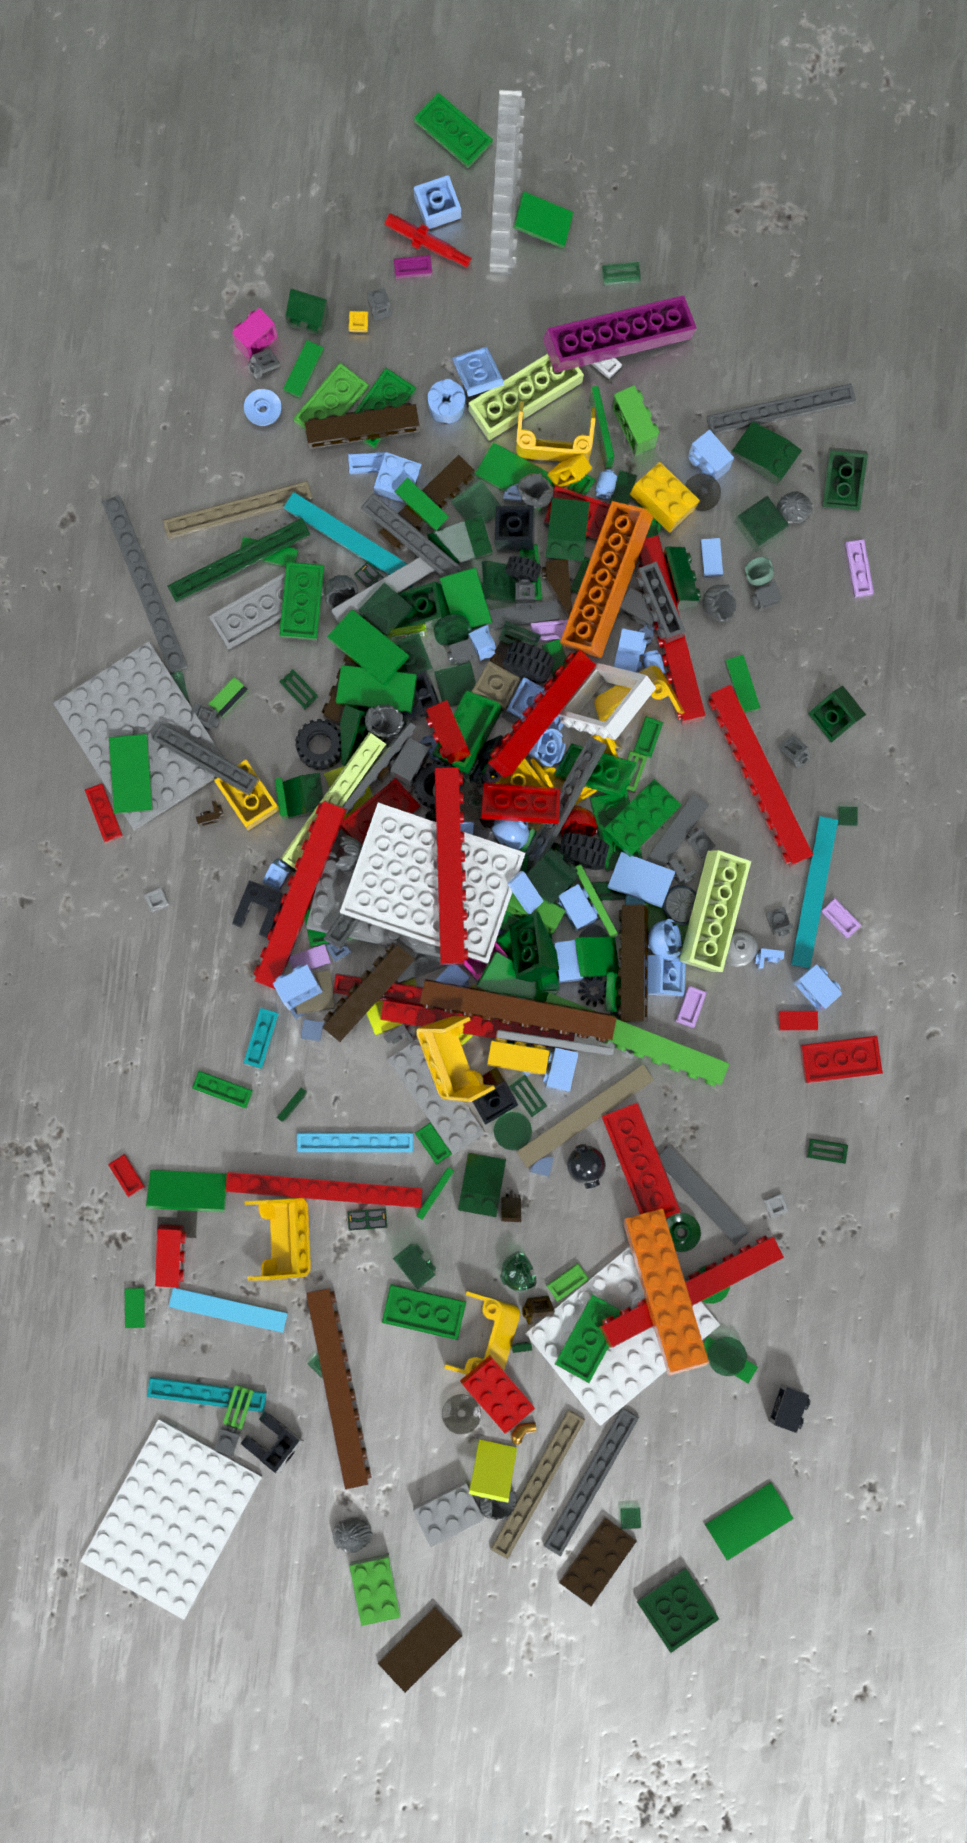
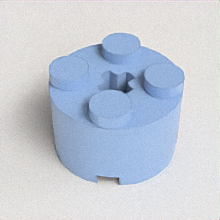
M451 379L435 383L428 392V410L430 415L438 422L454 423L459 420L465 409V393L462 387Z

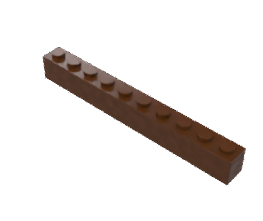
M429 979L424 980L420 1004H424V1008L435 1009L436 1006L443 1008L444 1012L454 1013L457 1010L462 1011V1015L473 1017L474 1014L481 1015V1018L485 1020L498 1018L501 1019L500 1022L512 1024V1021L519 1022V1026L527 1028L535 1025L539 1026L538 1029L543 1031H550L551 1028L558 1030L559 1034L569 1035V1032L577 1033V1037L585 1039L593 1036L596 1037L597 1041L601 1042L613 1040L617 1019L616 1015Z
M331 1288L307 1292L306 1295L344 1487L346 1490L369 1484V1479H372L370 1467H366L365 1459H368L366 1447L362 1448L361 1444L364 1435L362 1427L358 1428L357 1420H360L358 1408H354L353 1401L356 1400L354 1388L350 1389L349 1381H352L351 1370L346 1368L345 1362L348 1361L347 1350L342 1348L341 1342H344L343 1331L338 1328V1322H341L339 1311H335L334 1303H337L335 1291L331 1292Z

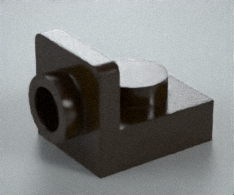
M212 801L214 812H201L200 816L196 817L198 826L203 827L222 822L221 816H224L221 804L218 805L216 801Z
M549 1296L527 1298L522 1308V1315L526 1318L528 1325H532L535 1318L553 1316L555 1312Z

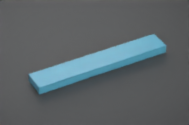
M297 1133V1152H413V1133Z
M173 1288L169 1303L171 1308L281 1333L284 1332L288 1313L179 1288Z

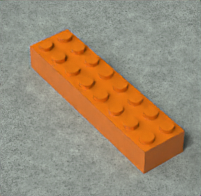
M612 501L560 641L569 650H581L584 654L602 658L653 516L646 509Z
M663 1209L625 1218L624 1228L668 1376L706 1366L709 1363Z

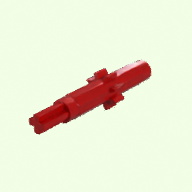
M389 213L384 223L391 230L412 240L411 245L417 249L423 246L443 258L453 260L466 268L472 260L471 257L456 250L449 243L428 233L429 228L423 224L417 227L392 213Z

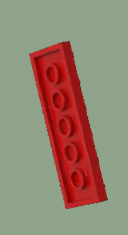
M639 1102L602 1116L640 1215L663 1209L665 1218L680 1213V1206Z

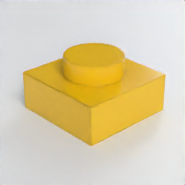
M349 311V332H368V311Z

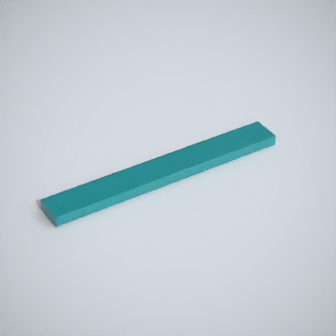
M295 492L292 493L283 507L287 512L299 519L303 518L305 523L360 558L368 561L387 575L407 565L403 560Z
M819 816L812 850L813 856L810 860L790 964L793 966L807 969L811 967L837 831V819Z

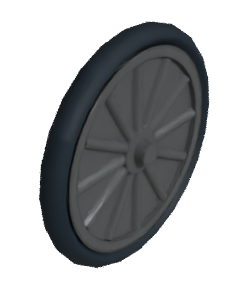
M676 885L668 890L662 907L667 919L674 921L672 923L676 925L689 924L697 894L692 888L685 885Z

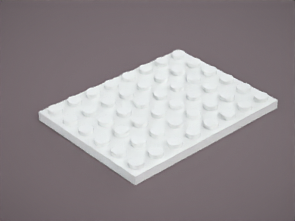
M378 803L340 914L440 947L436 822ZM464 832L465 842L461 843V850H465V862L461 863L462 870L466 871V882H462V889H466V901H463V909H467V921H463V928H467L468 939L464 940V948H468L469 958L488 964L512 894V890L507 883L519 872L525 853Z
M630 1246L554 1309L553 1316L544 1317L525 1333L600 1426L666 1371L654 1327L613 1348H608L590 1383L554 1364L592 1294L620 1310L629 1306L633 1309L638 1306V1301L645 1298ZM699 1302L692 1307L703 1340L720 1324L703 1303Z
M159 1419L80 1562L184 1620L262 1476Z

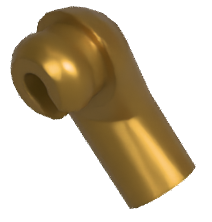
M536 1423L518 1424L511 1433L512 1443L520 1445L526 1433L536 1432Z

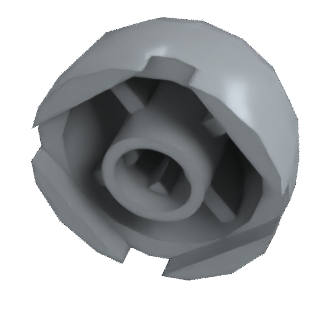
M734 929L725 962L734 967H743L751 963L758 951L757 940L754 935L747 930Z

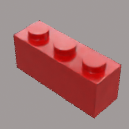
M446 700L427 708L426 711L429 716L425 718L429 727H434L435 732L432 734L436 743H441L442 747L439 748L442 758H447L449 764L470 756L471 754L448 701Z
M160 1224L157 1229L155 1287L179 1288L181 1282H184L185 1270H182V1263H185L186 1251L182 1250L187 1233L183 1232L184 1225Z

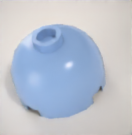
M548 728L528 753L530 758H534L539 765L551 767L555 763H559L565 751V743H562L561 739L563 737L562 734L556 729Z
M494 820L492 822L495 823L492 826L493 833L501 845L505 843L508 847L519 850L526 844L529 838L528 822Z
M672 919L659 921L649 930L648 948L655 955L673 958L681 953V951L678 952V947L682 946L681 934L678 926H673L671 923L674 922Z

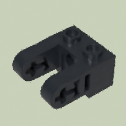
M426 671L416 674L415 694L418 699V705L412 708V713L401 712L403 718L407 717L411 722L427 716L426 709L440 703L431 678Z
M502 735L485 742L477 756V759L480 761L470 777V783L474 788L481 789L484 787V783L492 784L500 780L502 775L488 761L492 757L490 756L491 752L496 747L502 745ZM482 775V778H481V781H482V782H481V783H478V780H479V779H478L477 777H479V776Z
M249 880L232 925L242 928L252 904H259L268 909L259 932L260 936L267 938L270 930L274 928L276 923L274 919L277 912L282 910L283 904H281V900L284 894Z
M264 1411L259 1420L278 1435V1441L268 1451L253 1438L246 1435L241 1445L274 1473H280L304 1440L270 1413Z

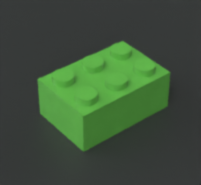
M635 385L614 394L612 409L634 456H637L655 448L659 429L655 423H652L650 419L652 417L648 407L644 406L642 402L644 401L643 395L640 390L637 391Z
M385 1554L350 1562V1572L361 1626L400 1618L401 1610L390 1555Z

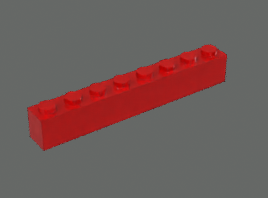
M581 650L575 653L570 652L565 657V664L559 666L554 672V678L549 679L544 684V691L542 693L539 692L533 699V705L528 706L523 711V718L521 720L518 719L512 725L513 730L502 738V745L496 747L491 752L490 756L492 757L488 763L504 778L514 773L595 668L596 664Z

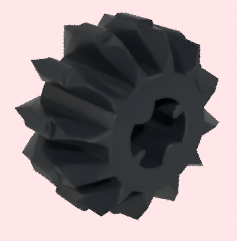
M595 976L591 977V981L588 977H584L587 984L579 983L584 988L578 990L579 994L584 993L580 1000L583 1001L587 998V1006L593 1001V1007H597V1000L601 1005L604 1004L601 997L606 999V994L604 993L606 988L604 986L607 985V981L600 982L603 976H599L598 980H595ZM589 987H598L597 991H599V994L591 995Z

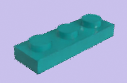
M260 1008L243 1062L244 1064L263 1069L279 1013Z

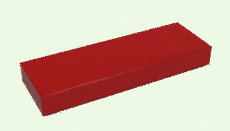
M101 783L85 789L104 843L123 837L104 784Z

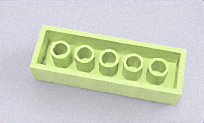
M546 354L503 381V386L490 389L469 402V412L490 441L518 423L520 401H524L523 420L581 384L584 374L579 367L555 373L549 355Z
M719 850L707 852L679 962L711 972H723L751 861Z

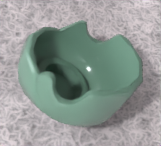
M757 557L749 561L745 566L747 580L754 586L765 585L774 576V568L769 558Z

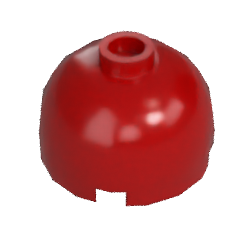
M574 806L560 830L562 836L564 833H579L593 837L598 832L594 814L581 806Z

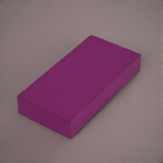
M431 256L394 259L395 278L431 276Z

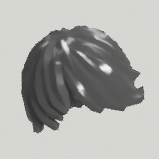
M541 473L528 474L518 482V491L522 500L528 506L542 508L547 506L554 496L553 488L549 481L542 477Z
M791 491L781 497L777 504V513L781 524L803 523L809 518V515L813 512V503L805 494Z
M347 575L334 576V578L329 579L325 587L326 604L329 607L335 608L357 595L358 589L351 577Z
M729 584L710 587L702 600L704 611L719 622H728L733 617L734 611H736V599L732 595L733 590H729Z
M389 704L370 707L365 716L366 728L370 733L381 737L396 735L404 724L402 713L400 714L398 709H394Z
M344 834L341 837L342 842L339 845V849L335 854L337 857L334 858L336 861L335 870L341 869L342 872L355 870L363 847L358 840Z
M510 1490L508 1502L480 1497L479 1510L481 1514L493 1520H502L503 1518L507 1520L515 1508L516 1493Z
M358 1517L339 1522V1525H336L333 1530V1540L337 1549L350 1553H357V1551L366 1547V1544L371 1541V1535H373L368 1522L359 1520Z

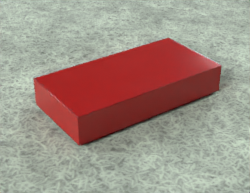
M779 1011V1031L818 1030V1011Z
M126 1154L108 1164L127 1197L145 1188L144 1183Z

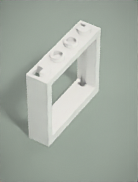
M596 663L595 668L558 716L561 719V723L565 724L567 728L571 727L580 732L585 731L591 735H599L604 739L616 740L656 687L647 675ZM604 681L631 688L606 722L578 715Z

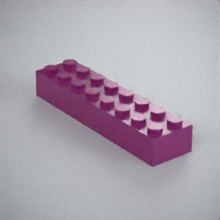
M683 295L547 328L542 340L556 373L689 340L692 338L697 327Z

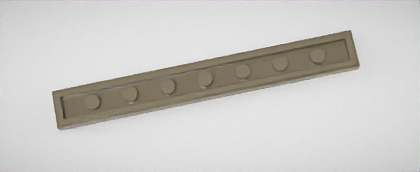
M308 481L165 519L163 524L168 540L282 509L293 492L307 501H311L313 498Z
M641 1065L516 1153L528 1168L654 1081L646 1067Z
M569 1409L567 1410L516 1501L512 1515L505 1521L490 1550L508 1560L585 1421L583 1417Z

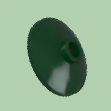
M677 1213L666 1220L675 1251L687 1252L699 1243L701 1228L693 1216L686 1213ZM681 1228L684 1230L683 1236L677 1234V1231Z

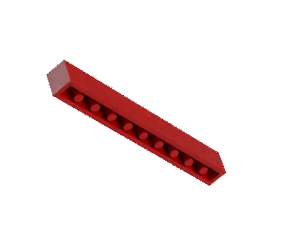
M659 535L645 538L638 557L640 562L638 569L657 562L679 614ZM653 621L654 630L659 628L657 621ZM685 634L683 637L665 643V640L661 639L660 636L656 637L658 647H662L663 665L667 666L668 670L666 679L672 685V689L685 712L680 714L675 709L677 720H681L682 725L704 720L706 715Z
M731 684L711 693L707 701L711 711H715L717 715L715 718L716 722L725 732V741L728 745L731 744L734 750L732 755L735 761H739L742 767L740 768L741 774L750 783L748 788L751 794L755 795L758 800L757 807L761 813L764 812L766 826L769 830L772 829L775 835L773 840L776 846H780L783 852L781 854L783 861L792 867L811 858L813 853Z
M435 768L440 965H463L465 963L464 960H468V948H464V940L468 939L467 928H463V921H467V909H463V901H466V889H462V882H466V871L462 870L461 863L465 862V850H461V843L465 842L464 831L460 830V823H464V812H460V804H463V792H459V785H463V774L459 773V768Z
M326 800L322 804H318L315 814H318L315 822L312 821L308 832H311L309 839H305L301 849L304 850L302 858L298 857L295 864L297 871L295 876L291 875L288 886H290L289 892L283 895L281 904H283L282 910L277 912L274 922H276L275 928L270 930L267 940H270L269 944L263 948L260 955L263 958L260 965L257 964L253 974L256 976L255 982L275 989L273 983L276 982L277 977L284 974L313 900L316 886L323 874L346 814V808Z
M383 1001L380 1019L382 1021L422 1027L449 1017L462 1016L470 1018V1021L463 1024L462 1034L496 1039L497 1031L502 1030L574 1041L575 1033L569 1032V1035L559 1034L558 1030L551 1028L550 1031L539 1030V1026L535 1025L527 1028L519 1026L520 1023L517 1022L506 1024L500 1022L499 1019L485 1020L481 1016L473 1015V1017L462 1015V1013H449L439 1009H428L390 1001ZM546 1046V1048H552V1049L557 1048V1047Z
M227 1172L225 1192L421 1208L423 1188Z
M765 1235L756 1240L757 1244L753 1246L748 1244L740 1248V1253L736 1255L730 1253L722 1258L723 1262L719 1264L713 1262L705 1266L706 1270L699 1273V1271L688 1275L689 1279L685 1281L692 1306L783 1259L784 1256L774 1236L768 1238ZM645 1298L638 1301V1306L631 1309L629 1306L619 1311L621 1315L615 1318L609 1316L602 1320L603 1324L599 1327L609 1348H613L653 1327Z

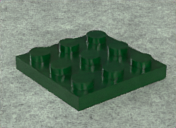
M683 1568L637 1600L638 1605L670 1653L719 1620V1617L686 1568Z

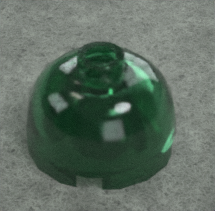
M519 1251L504 1260L501 1267L502 1274L500 1275L504 1285L520 1292L536 1286V1275L532 1276L530 1270H533L532 1264L523 1252L519 1254Z

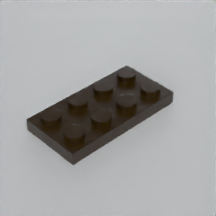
M604 1516L559 1580V1583L589 1606H592L637 1540Z

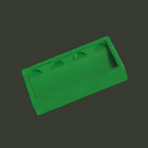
M466 690L453 715L471 755L449 764L447 758L443 759L439 748L442 747L440 742L435 747L432 755L454 768H459L460 771L468 774L502 712L500 703Z
M770 1482L705 1523V1526L728 1561L794 1518Z

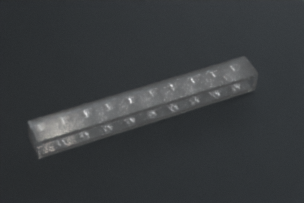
M500 90L489 274L511 275L512 269H516V257H513V251H517V239H514V233H518V230L514 229L513 225L519 204H516V198H520V186H517V180H521V169H518V163L522 162V151L518 150L519 145L523 144V133H519L520 127L523 128L524 116H520L521 110L525 108V98H521L522 91Z

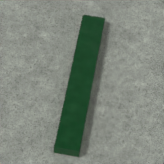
M300 518L167 586L175 602L178 603L311 536L303 518Z

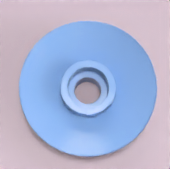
M258 389L247 396L244 402V412L248 420L253 424L259 426L270 425L280 416L281 402L274 392L267 389ZM262 407L267 409L265 412L260 411Z

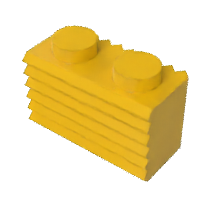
M579 454L561 461L548 473V476L554 486L563 487L580 481L592 470V466L584 454Z

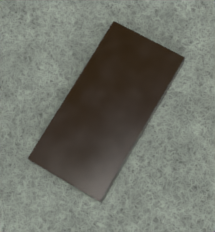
M434 1606L378 1662V1665L406 1693L462 1637V1634Z

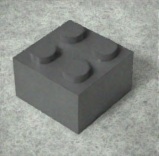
M409 737L407 742L404 741L399 756L392 759L389 767L392 778H396L399 782L411 788L417 778L415 777L416 774L420 773V769L426 763L430 753L428 747Z

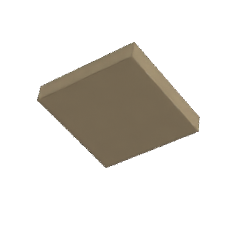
M488 661L472 693L500 703L502 711H505L522 678Z
M330 970L313 973L323 992L297 1005V1014L336 1009Z

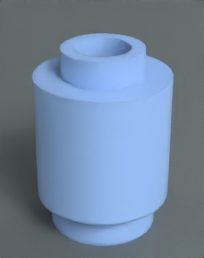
M605 469L599 473L595 489L597 497L611 499L617 481V475L614 474V471Z
M658 650L643 654L645 669L649 666H657L665 673L662 656Z

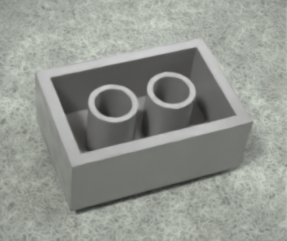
M467 1481L413 1507V1512L430 1547L484 1520L474 1495L469 1494L470 1487Z

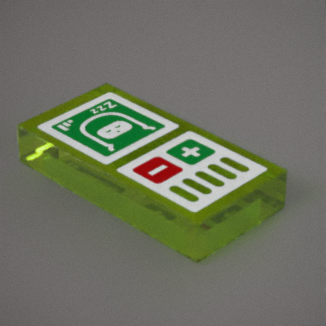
M426 624L388 631L389 640L392 642L427 636Z

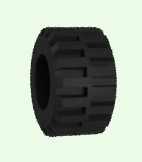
M511 642L502 665L508 672L522 679L525 677L535 683H545L555 659L548 652L534 645L524 642Z
M310 720L309 724L305 723L302 725L303 728L299 729L298 736H296L295 746L298 756L303 763H306V766L313 767L316 770L318 768L325 770L328 766L331 768L335 762H339L340 756L342 757L341 732L334 723L331 724L328 720ZM324 735L330 739L331 746L327 752L315 754L310 751L308 745L314 736Z
M433 761V764L427 763L426 768L422 767L420 769L421 773L416 774L417 781L413 783L416 786L413 790L417 794V800L429 809H436V799L433 795L435 768H454L442 761L441 763L438 761ZM465 784L459 785V792H463V789H466Z
M564 833L557 856L565 863L574 866L581 864L585 869L601 870L604 869L609 845L600 839L588 835Z

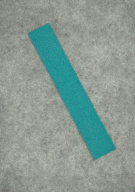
M150 1377L147 1397L228 1408L234 1388ZM238 1390L233 1409H236L237 1403L241 1394L240 1390ZM254 1390L248 1411L264 1413L267 1392ZM245 1392L240 1410H244L249 1393Z

